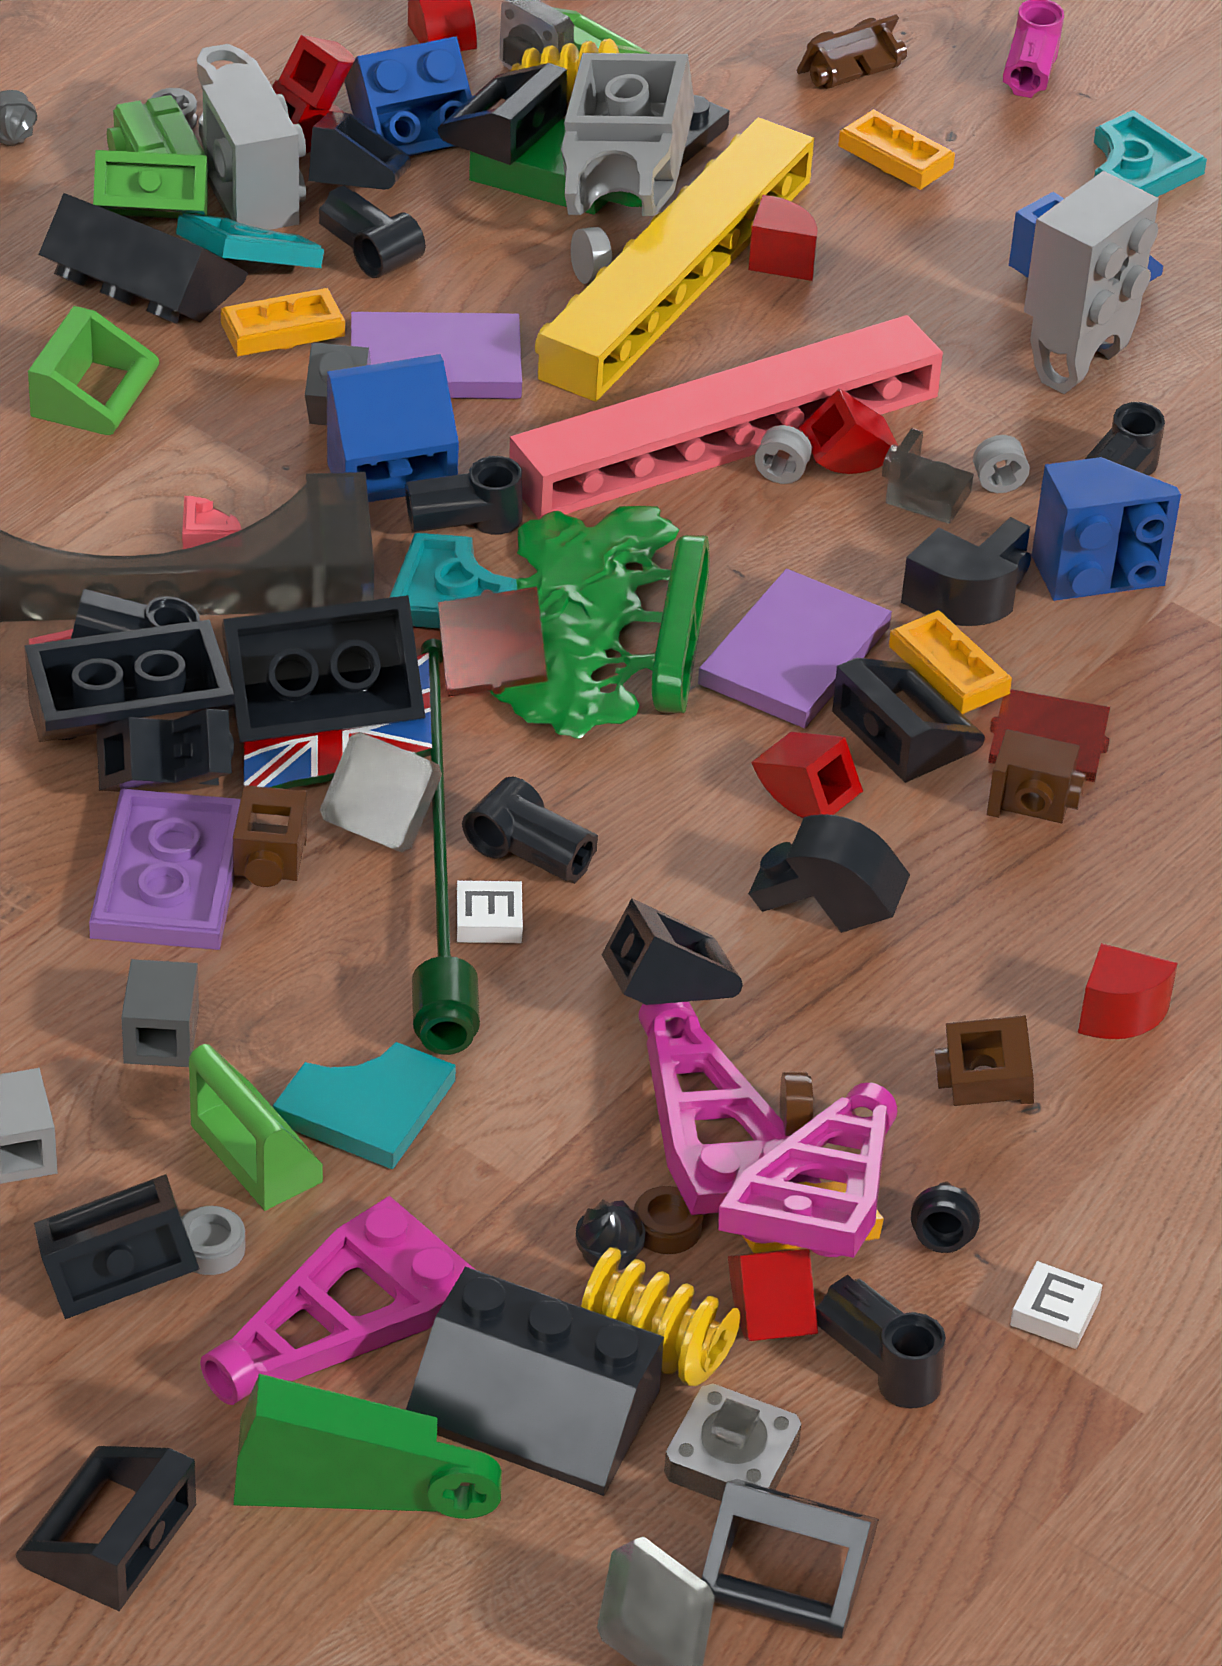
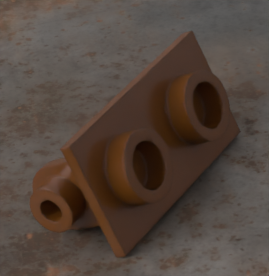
M895 14L879 20L868 18L859 22L851 29L835 34L832 31H826L817 35L808 43L807 50L796 70L797 73L802 74L810 71L814 85L829 89L859 79L863 72L856 62L858 60L868 76L898 67L901 64V60L907 57L905 43L900 39L895 40L892 35V31L899 20L898 15Z

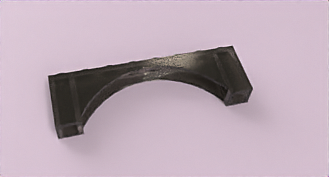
M365 472L306 474V484L290 500L268 516L245 529L209 543L160 554L105 556L69 552L42 546L0 530V622L76 620L83 589L148 605L150 601L158 597H176L187 601L195 607L199 616L273 613L374 600V556Z

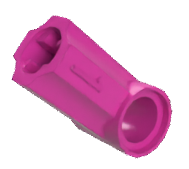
M1027 0L1019 7L1015 34L1003 73V82L1009 85L1014 95L1032 98L1035 93L1044 91L1047 88L1053 63L1058 57L1064 21V11L1054 1Z

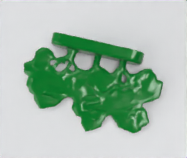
M619 506L594 527H586L582 520L563 514L561 511H553L545 514L539 520L531 519L522 524L518 529L517 554L527 559L529 564L537 570V573L529 578L516 579L518 597L507 627L520 636L537 635L541 639V647L506 662L486 682L485 688L499 701L511 704L514 713L522 717L527 723L552 724L557 734L581 739L594 726L623 724L637 715L640 705L635 695L627 691L623 684L636 672L642 669H650L652 671V701L655 709L661 713L684 714L688 702L709 581L710 554L707 535H683L678 538L671 569H661L651 559L656 550L664 547L676 538L680 529L673 525L669 519L660 517L661 510L658 506ZM629 562L642 564L643 571L628 570L625 564ZM659 580L669 581L664 610L645 611L641 607L642 602L635 593L637 586ZM633 621L661 623L656 652L651 654L629 653L619 643L621 629ZM608 649L620 652L621 657L608 658L605 651ZM625 663L627 665L626 667H616L615 673L618 675L607 679L594 681L591 678L594 670L606 664ZM608 684H617L613 692H600V688Z

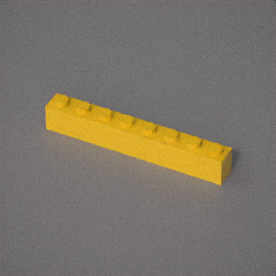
M759 117L742 134H736L729 146L716 159H711L706 164L703 172L689 186L685 185L679 191L677 198L663 212H658L652 218L649 226L636 239H630L626 243L622 253L608 267H602L595 276V279L580 294H575L569 300L566 308L551 323L548 322L543 325L535 342V352L539 355L538 379L597 402L751 243L752 224L762 195L792 201L810 183L814 137Z

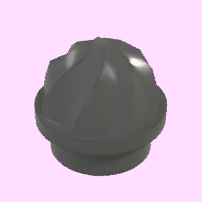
M5 90L0 92V143L7 146H15L17 143H23L27 137L33 135V126L37 121V112L35 106L28 101L27 96L23 92Z

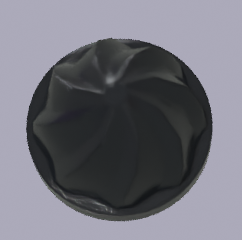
M946 1181L937 1186L929 1187L916 1197L912 1205L910 1218L919 1241L925 1247L939 1253H951L961 1249L975 1237L979 1229L981 1216L976 1201L967 1193L966 1188L954 1187Z
M602 1199L594 1209L588 1208L579 1219L576 1226L575 1240L579 1250L582 1252L583 1258L592 1267L596 1266L601 1256L610 1247L619 1249L621 1251L619 1271L627 1268L643 1249L645 1228L637 1213L631 1210L623 1200L608 1203Z

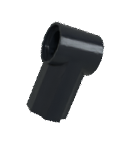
M345 185L330 191L327 200L319 208V224L353 249V254L359 267L367 276L373 279L421 258L425 253L426 245L423 232L411 215L402 212L390 217Z
M1129 402L1121 405L1113 415L1112 428L1085 459L1102 457L1145 475H1151L1158 466L1165 426L1164 415L1153 405L1144 402Z
M488 456L473 463L469 473L406 482L405 500L412 533L471 524L481 532L491 535L512 532L523 521L522 472L519 464L511 458Z
M83 589L71 639L200 621V617L195 607L187 601L176 597H158L150 601L148 605Z
M514 776L505 777L464 815L462 820L463 832L468 842L484 856L497 859L511 852L543 870L574 884L587 872L590 861L597 851V834L546 809L542 798L534 787L525 780Z
M846 1275L832 1284L822 1302L816 1307L817 1326L878 1374L879 1390L887 1401L896 1406L909 1409L921 1408L933 1403L940 1395L942 1388L946 1343L944 1328L939 1322L926 1314L916 1312L903 1313L860 1278L854 1280L849 1275Z

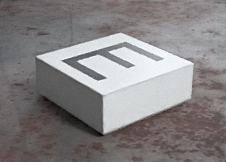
M457 881V942L522 943V881Z
M1037 1261L1013 1308L1010 1325L1077 1349L1100 1301L1103 1285Z

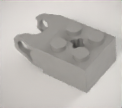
M230 44L202 48L197 58L198 79L203 93V112L198 120L199 136L204 147V153L207 156L208 183L226 217L242 224L266 230L299 225V202H303L306 199L305 182L299 170V157H303L306 154L305 138L301 126L292 123L284 96L282 94L276 95L254 58ZM219 60L233 62V64L224 65L217 70L211 65L212 62Z
M582 53L564 121L566 132L561 148L566 176L565 199L568 215H581L589 210L593 202L600 196L610 192L623 191L630 192L641 199L642 216H655L674 193L695 106L688 54Z
M1105 171L1100 172L1036 219L1024 312L1033 316L1030 341L1034 365L1041 383L1062 394L1067 393L1084 379L1096 351L1103 354L1109 360L1128 345L1140 314L1143 293L1151 277L1148 263L1151 246L1158 233V225L1155 223L1159 198ZM1114 335V342L1112 344L1105 342L1108 337ZM1051 352L1060 355L1067 354L1069 378L1060 376L1052 368L1050 363Z

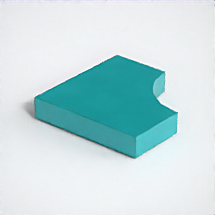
M1135 110L1116 117L1095 129L1094 143L1105 153L1107 161L1095 170L1094 177L1100 172L1105 171L1158 197L1205 174L1207 158Z
M183 213V216L179 215L177 235L222 258L321 268L324 249L321 248V245L300 235L261 229L228 218Z
M415 533L389 598L409 595L413 626L504 634L518 597L516 579L493 574L478 564L474 557L472 537Z
M395 1042L380 1057L357 1066L330 1068L305 1062L272 1107L292 1130L393 1170L456 1081V1065Z

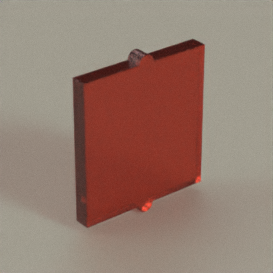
M537 587L493 593L487 589L481 593V596L438 602L448 697L492 690L495 694H501L504 688L548 681Z
M1011 689L1010 694L1002 698L998 717L991 719L990 731L994 733L988 763L995 764L1006 729L1080 745L1076 771L1087 773L1086 781L1095 782L1101 753H1106L1109 747L1110 740L1105 736L1110 707Z

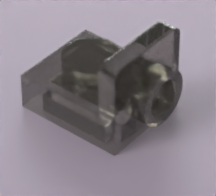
M911 428L899 446L893 444L886 454L882 467V477L888 479L886 503L950 524L972 491L974 474L952 467L944 462L921 457L923 431Z

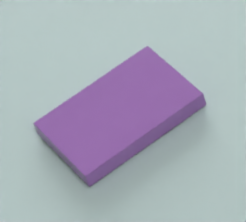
M351 312V346L369 347L371 365L441 354L444 360L451 398L518 399L522 397L519 314Z
M786 568L700 666L698 684L797 726L806 728L833 696L837 666L856 657L864 658L890 627L892 611Z
M121 789L89 921L90 939L220 950L235 877L233 875V834L241 799Z

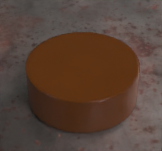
M783 1072L781 1076L780 1118L784 1123L786 1136H791L813 1119V1086L811 1076H808L807 1072Z
M655 1187L647 1190L637 1199L634 1211L645 1228V1248L660 1254H677L690 1249L698 1242L702 1231L703 1214L691 1215L678 1187Z

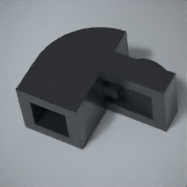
M1010 517L980 546H976L952 533L937 528L906 557L901 603L925 615L939 610L953 624L959 626L985 625L1003 619L1013 612L1016 585L1024 578L1030 566L1031 554L1027 552L1031 526Z
M204 709L175 720L128 717L96 728L99 791L120 792L121 789L155 792L198 790L218 786L219 777L232 773L231 759L234 753V740L229 730V710Z
M810 815L803 818L792 844L790 842L780 843L771 848L762 857L760 869L748 894L762 912L814 896L842 933L892 918L910 873L890 846L867 826L837 815Z

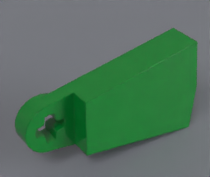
M562 118L511 165L470 151L469 180L567 207L565 199L566 176L561 152L566 132L565 119ZM610 192L596 199L585 213L595 215L609 201L628 207H642V201L638 196L630 192Z
M259 1374L240 1419L233 1505L440 1512L453 1518L471 1519L489 1514L500 1504L502 1469L493 1457L483 1452L438 1442L437 1417ZM469 1483V1486H460V1484Z

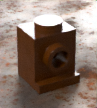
M1006 729L993 768L987 815L999 818L1001 810L1062 824L1067 808L1078 810L1083 796L1087 773L1076 771L1080 745Z
M243 785L233 834V875L245 876L249 882L260 887H272L281 880L297 881L303 848L306 846L307 791ZM256 813L289 816L288 826L257 823Z
M1026 1015L946 1023L947 1048L934 1049L938 1089L952 1088L954 1106L1020 1100L1021 1104H1034V1078ZM979 1066H989V1067H991V1068H988V1069H978V1070H974L975 1068H977V1067H979Z

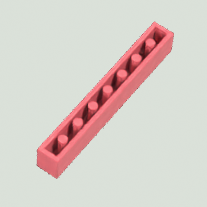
M908 315L510 436L509 458L517 462L521 468L522 499L538 519L553 511H561L563 514H568L755 455L758 447L761 445L762 437L768 429L774 426L786 425L801 431L800 426L838 389L843 390L880 415L938 397L943 352Z

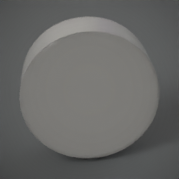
M600 227L577 229L572 236L571 262L575 275L583 284L591 283L602 267H608L612 263L610 241Z
M203 1206L195 1208L182 1216L200 1268L194 1271L195 1273L217 1275L233 1269L240 1263L246 1248L245 1227L237 1214L219 1206Z

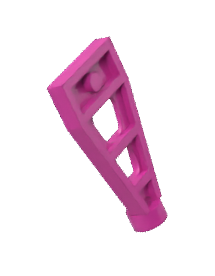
M690 1002L642 1004L638 1017L648 1037L647 1049L667 1167L691 1215L719 1213V1205L741 1173L789 1136L785 1135L782 1119L701 1028ZM704 1072L719 1090L682 1092L676 1074ZM735 1118L754 1141L702 1144L697 1137L695 1120ZM797 1174L788 1181L793 1183H821L819 1178Z
M860 1083L854 1086L845 1098L841 1097L743 1171L719 1205L718 1230L743 1235L746 1239L756 1243L778 1242L811 1249L812 1252L825 1257L846 1256L854 1258L876 1221L885 1135L894 1123L898 1112L897 1104L892 1094L884 1087L875 1083ZM855 1108H868L873 1112V1116H857ZM829 1143L860 1149L861 1152L860 1154L824 1148L823 1146ZM797 1174L846 1183L847 1188L844 1193L788 1181Z
M388 1196L337 1228L232 1339L226 1340L204 1354L200 1361L203 1376L210 1389L221 1401L228 1405H234L251 1394L259 1374L293 1381L428 1330L433 1326L437 1313L465 1266L474 1268L391 1196ZM360 1268L395 1300L390 1305L365 1315L352 1316L333 1300L327 1292L346 1271ZM305 1309L331 1334L316 1342L294 1349L275 1330L296 1312Z

